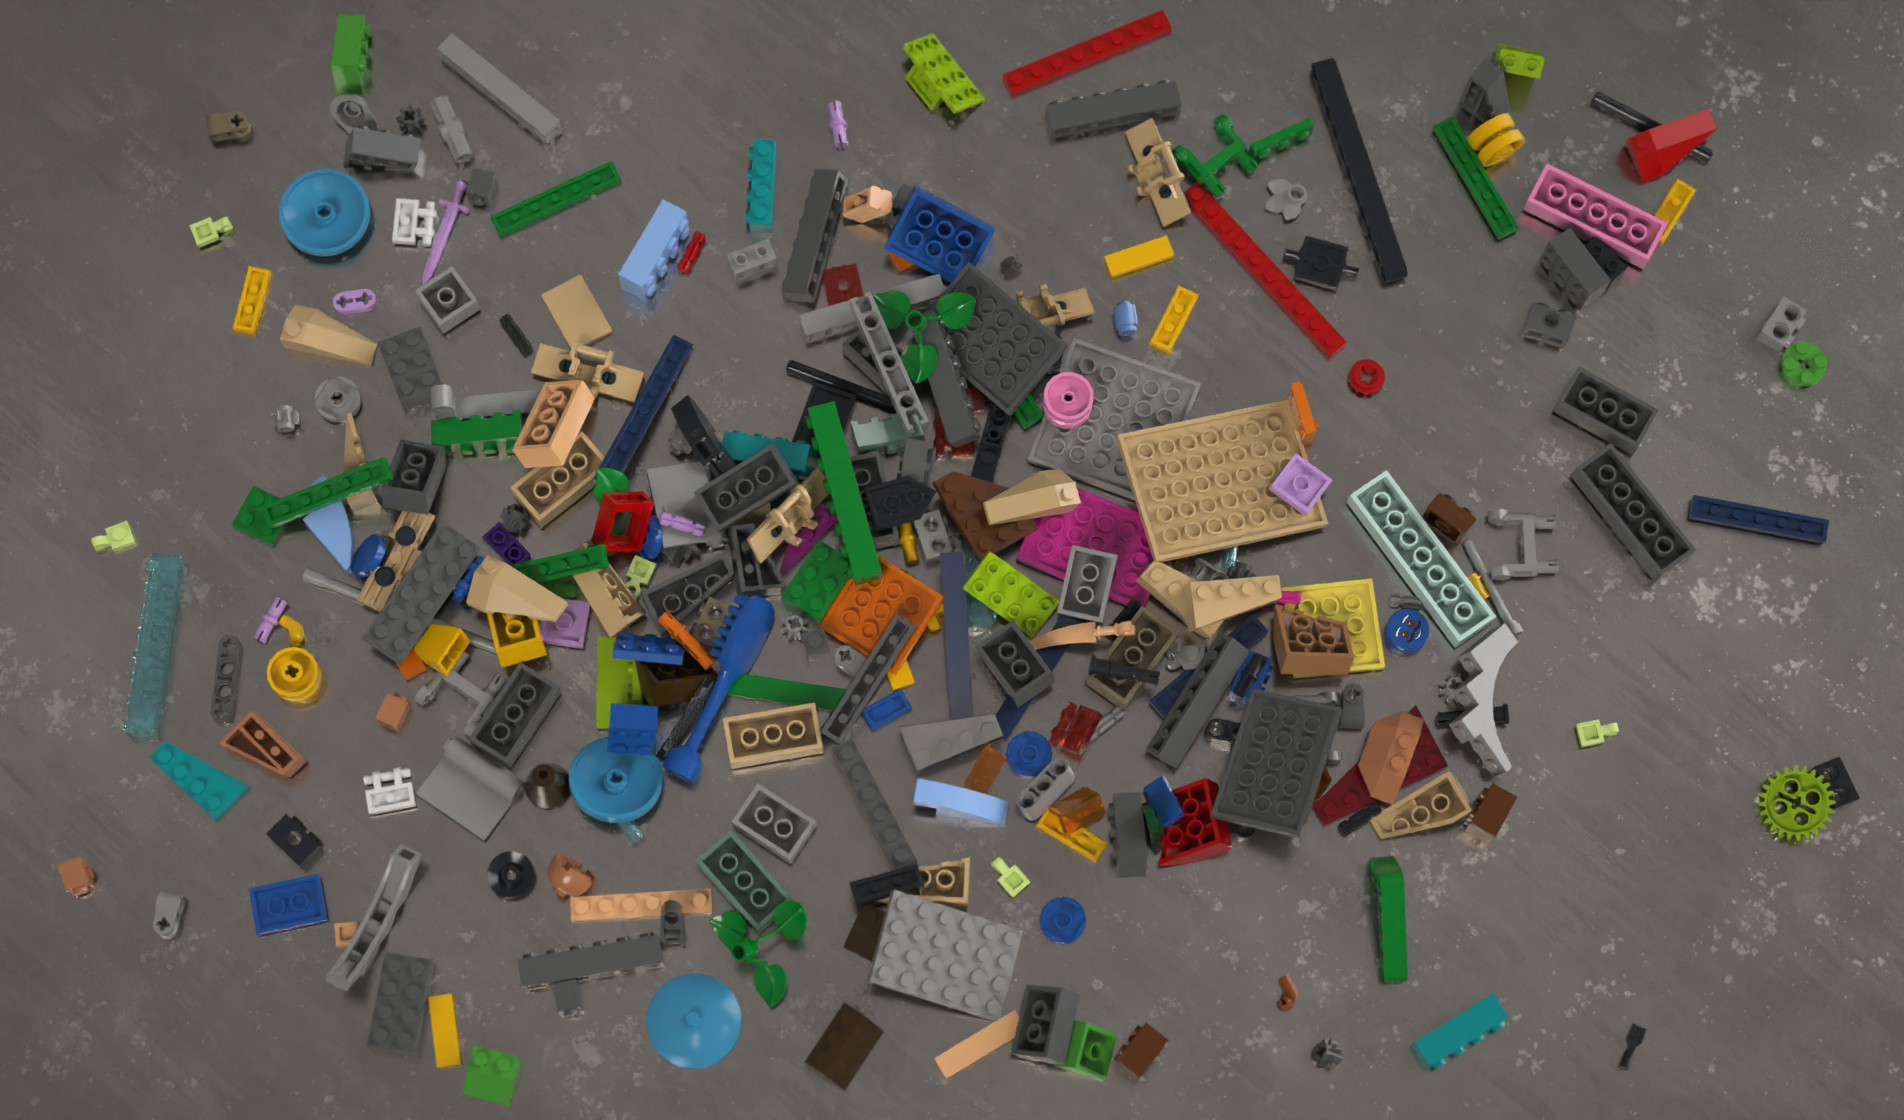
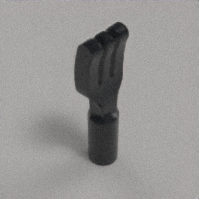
M1632 1024L1627 1038L1629 1046L1625 1051L1620 1068L1629 1070L1635 1054V1048L1641 1045L1644 1039L1645 1028Z

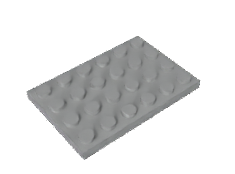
M891 890L867 982L991 1021H999L1023 931L898 890Z

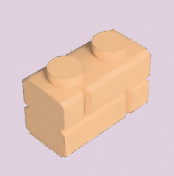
M872 185L866 189L864 188L846 195L843 203V216L864 223L891 212L893 205L892 193Z

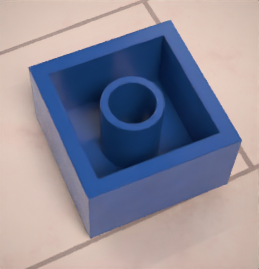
M611 703L607 752L615 754L630 753L640 756L654 755L658 706Z

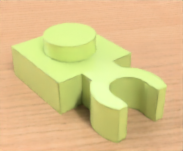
M637 555L634 556L626 574V578L631 579V581L625 584L628 589H636L634 594L636 599L641 595L640 585L648 586L657 567L656 563Z

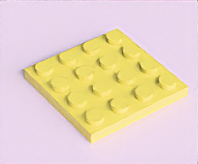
M1372 578L1281 588V591H1293L1302 594L1301 604H1283V610L1294 613L1295 610H1300L1309 617L1317 618L1322 616L1346 623L1354 654L1349 673L1382 670L1385 668ZM1292 674L1293 679L1306 678V677H1316V676H1325V675Z

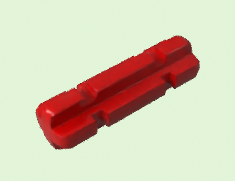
M699 231L694 232L692 241L689 242L682 256L683 258L680 259L677 265L679 271L683 273L689 272L692 267L691 263H694L701 249L700 245H703L706 239L703 233Z

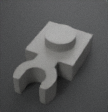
M1205 643L1183 646L1182 652L1170 650L1167 652L1170 660H1174L1166 661V664L1171 670L1177 669L1181 665L1184 670L1195 669L1206 654L1207 647Z

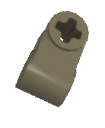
M241 111L211 113L206 116L209 140L221 141L229 138L245 137L251 132V123Z

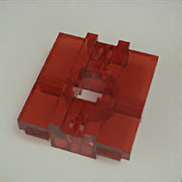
M856 263L844 264L840 267L834 266L823 270L822 278L829 306L848 301L854 297L864 296ZM846 282L848 289L840 290L838 284Z

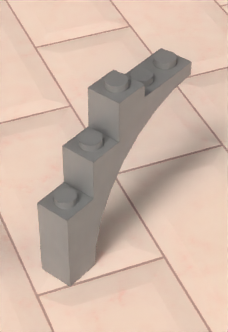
M1505 623L1491 629L1458 656L1463 668L1469 673L1470 677L1453 691L1466 710L1449 724L1455 737L1459 739L1461 744L1467 741L1471 743L1473 750L1480 756L1486 769L1493 777L1506 773L1512 768L1497 736L1493 717L1494 684L1500 665L1508 652L1518 643Z
M402 844L392 853L382 881L366 915L347 948L328 972L326 982L334 985L336 988L347 991L360 975L364 976L373 966L380 943L389 934L398 908L408 897L422 855L421 853Z

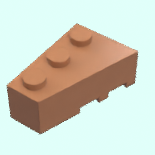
M253 710L219 743L290 778L307 761L259 712Z

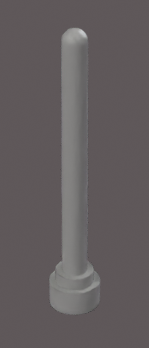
M1469 539L1464 540L1463 546L1478 575L1482 577L1481 580L1503 623L1507 625L1514 637L1521 635L1524 632L1521 625L1512 620L1472 541Z

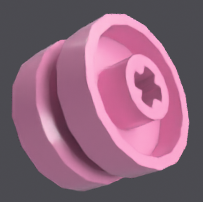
M1063 372L1054 376L1047 383L1043 395V412L1054 426L1063 429H1073L1082 425L1089 418L1094 400L1093 389L1089 381L1082 375L1074 372Z

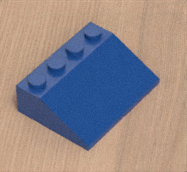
M914 184L903 204L884 249L934 275L940 274L942 279L952 283L968 262L976 267L995 229L993 225Z

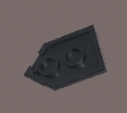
M909 476L864 488L876 532L920 520L936 494L934 489L920 484Z

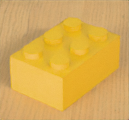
M499 612L487 614L495 650L502 668L547 655L538 620L529 619L528 616L524 615L511 617L507 616L506 613Z

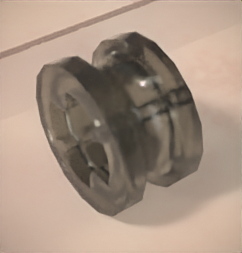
M1018 255L1010 256L1000 263L1001 268L1005 269V275L1015 273L1023 266L1021 262H1018Z

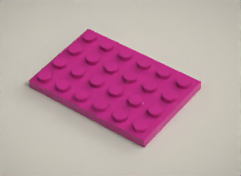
M1077 488L1081 504L1072 512L1033 518L1038 529L1024 538L1016 561L1064 580L1072 545L1116 554L1118 559L1109 599L1127 605L1135 598L1143 607L1146 606L1150 593L1137 583L1135 579L1153 561V557L1139 512Z

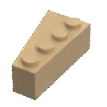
M590 539L582 543L575 550L584 549L595 545L591 542ZM610 564L609 568L573 575L610 638L628 628L646 613Z
M1151 561L1135 581L1188 626L1183 587L1190 582L1198 581L1159 561ZM1224 620L1197 629L1194 632L1205 640L1212 636Z
M1279 575L1190 582L1183 587L1188 632L1207 627L1281 599Z

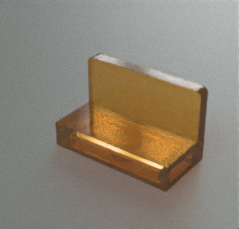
M986 743L964 782V788L987 794L1007 757L991 749V745Z
M1082 787L1048 807L1050 813L1059 817L1063 833L1067 835L1106 814L1100 794L1087 787Z

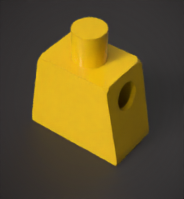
M432 624L414 645V652L425 664L447 676L471 640L459 627Z

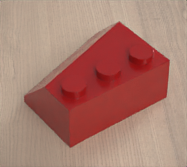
M1203 778L1172 790L1185 815L1167 828L1164 827V836H1161L1163 848L1162 857L1159 858L1160 866L1190 864L1233 849L1227 821L1218 820L1211 816L1219 792L1218 783L1208 778Z

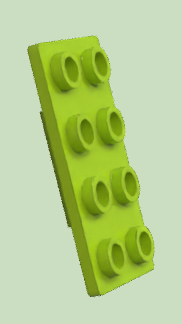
M929 34L903 45L902 49L914 63L905 78L931 111L937 109L942 101L947 104L953 113H958L983 103L985 100L983 95L934 34Z
M991 551L987 552L962 587L1007 621L1011 622L1014 620L1020 630L1032 638L1059 604L1058 599Z
M616 637L598 638L597 729H609L611 703L643 705V695L635 661L612 659Z

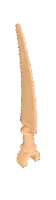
M1130 621L1119 624L1115 623L1114 626L1105 627L1100 625L1096 627V622L1080 623L1050 631L1029 642L1035 650L1063 644L1097 643V637L1135 635V625H1132Z

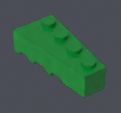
M513 410L512 415L508 416L503 415L502 412L493 413V416L490 418L473 415L468 417V421H463L460 417L432 420L431 445L445 447L446 456L451 455L453 452L471 455L474 454V451L493 454L497 450H506V452L514 453L512 449L525 423L520 410Z

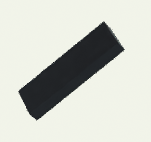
M918 864L849 882L855 906L889 898L891 890L907 893L924 888Z

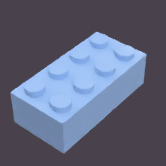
M665 200L661 201L618 274L622 290L643 301L647 299L648 295H653L657 287L655 283L659 277L662 278L668 269V261L670 258L674 259L678 253V244L681 239L685 240L689 234V221L685 210Z

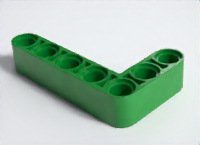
M1394 856L1373 857L1369 860L1371 878L1378 889L1383 983L1407 981L1408 965L1403 871Z

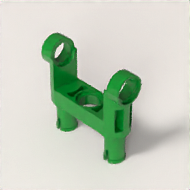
M1224 114L1214 119V126L1217 129L1216 133L1228 146L1203 165L1188 148L1186 149L1182 145H1178L1171 150L1176 163L1179 166H1185L1199 184L1206 185L1216 199L1219 198V195H1223L1227 188L1216 178L1215 173L1233 160H1237L1248 174H1251L1252 171L1254 172L1260 166L1247 152V145L1234 132L1231 120Z

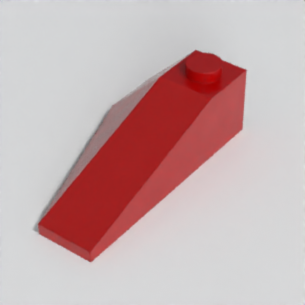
M1706 109L1629 137L1625 144L1641 182L1644 183L1665 174L1690 151L1715 132L1717 127L1710 110Z

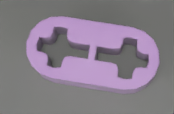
M360 289L336 294L333 298V305L339 314L347 315L373 310L377 305V299L371 290ZM364 296H368L369 299H372L368 301L367 305H364L362 301L364 300ZM342 299L351 302L347 303L345 308H342L340 305Z

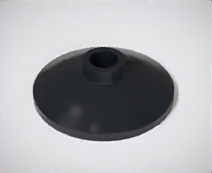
M503 852L497 855L488 867V883L492 890L502 897H519L529 890L534 881L533 865L520 852ZM510 872L516 873L515 879L509 880L507 878Z

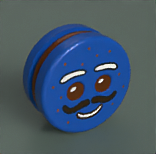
M1401 609L1395 612L1385 626L1387 643L1393 650L1403 654L1418 651L1424 645L1429 635V625L1426 618L1420 612L1413 609Z

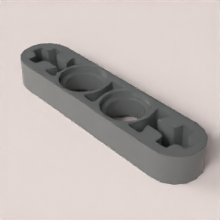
M234 635L223 636L218 645L211 717L220 725L230 723L234 716L241 656V643ZM229 641L236 645L231 648L230 655L235 657V659L228 657V649L224 647L229 644ZM228 662L232 663L234 666L233 671L230 674H223L221 672L222 665ZM223 685L231 687V692L226 697H221L218 692L219 688ZM218 700L221 702H230L229 704L224 703V710L228 714L224 715L223 719H220V717L216 714L217 712H221L222 704L220 702L217 703Z

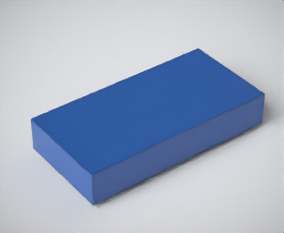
M899 689L864 708L861 714L873 732L911 711L912 707L902 689Z
M1161 775L1144 787L1157 816L1161 818L1162 826L1167 828L1185 815L1166 777Z

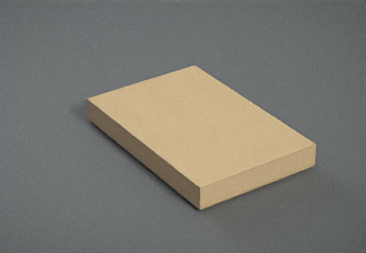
M581 274L541 294L570 349L575 340L579 341L582 345L588 346L613 333Z

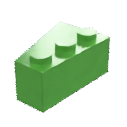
M338 14L331 60L336 94L363 95L364 71L366 68L365 56L368 53L367 37H370V24H366L365 15Z

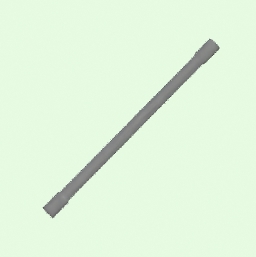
M309 567L306 568L303 574L304 581L319 587L328 588L356 600L362 590ZM434 617L427 626L436 624L457 627ZM462 629L471 640L469 644L497 655L493 640Z

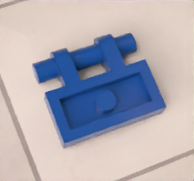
M479 556L475 562H471L465 571L466 575L463 580L460 579L453 588L454 596L452 599L457 603H460L469 592L474 572L484 560L483 557Z

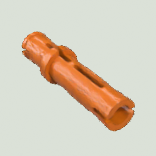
M669 611L665 612L658 619V622L671 634V638L677 640L705 670L709 669L716 662V659L686 630L687 627L678 622Z

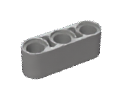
M1064 758L1052 760L1017 797V806L1026 819L1036 820L1041 817L1073 783L1075 775L1068 762Z

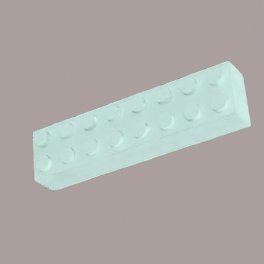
M1387 470L1349 496L1347 504L1417 598L1422 601L1428 613L1455 648L1494 621L1496 615Z

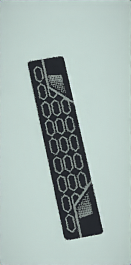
M709 678L704 680L657 752L656 757L665 760L669 750L678 747L706 704L715 681Z

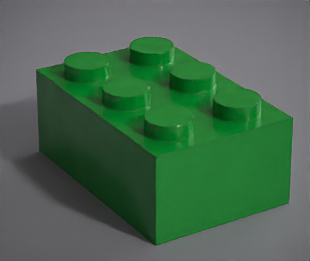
M819 540L782 593V603L798 613L801 612V615L819 626L849 579L846 566H849L848 557L843 558L840 552Z

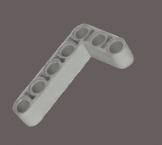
M449 385L430 387L431 407L435 420L460 417L463 421H468V417L473 415L490 418L493 416V413L502 412L503 415L508 416L512 415L513 410H520L523 419H526L541 392V389L455 397Z

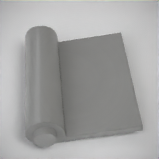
M700 461L646 470L655 514L659 522L661 514L668 512L672 516H681L693 520V523L697 521L705 525L702 536L693 535L692 532L686 533L673 529L671 525H668V527L661 525L663 548L706 542V545L711 546L712 549L725 546V542L728 541L726 530L717 532L694 494V491L714 480V474L707 465L703 466Z
M458 736L454 738L449 737L442 747L445 750L444 757L417 791L416 795L485 841L525 786V782Z

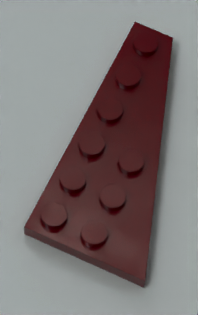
M1416 705L1408 712V714L1423 719ZM1425 721L1423 722L1420 737L1400 790L1448 767ZM1359 761L1314 805V809L1324 827L1366 807L1372 802L1379 801L1370 796L1358 767Z

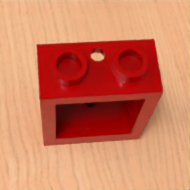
M643 491L604 493L591 542L595 546L605 545L607 554L612 552L630 553L631 551H641L654 502ZM616 512H633L626 535H610Z

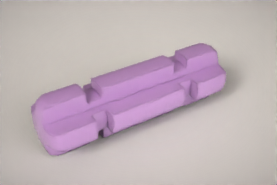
M663 512L660 517L661 525L667 527L671 525L673 529L686 533L692 532L696 536H702L705 529L703 523L697 521L693 523V520L677 515L672 516L668 512Z

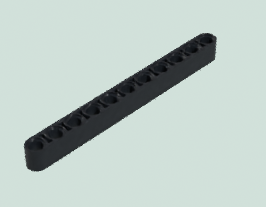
M1334 58L1314 62L1311 64L1312 74L1382 279L1385 283L1406 278L1408 276L1407 267L1337 63Z

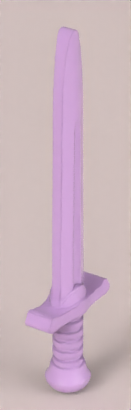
M459 179L456 181V190L451 202L439 200L440 206L447 208L425 265L422 277L423 285L430 281L437 267L458 212L462 211L465 214L469 212L467 207L459 205L464 194L463 192L468 187V183L465 180Z

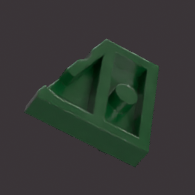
M1150 801L1142 803V810L1151 846L1161 844L1160 836H1164L1160 816L1155 817Z

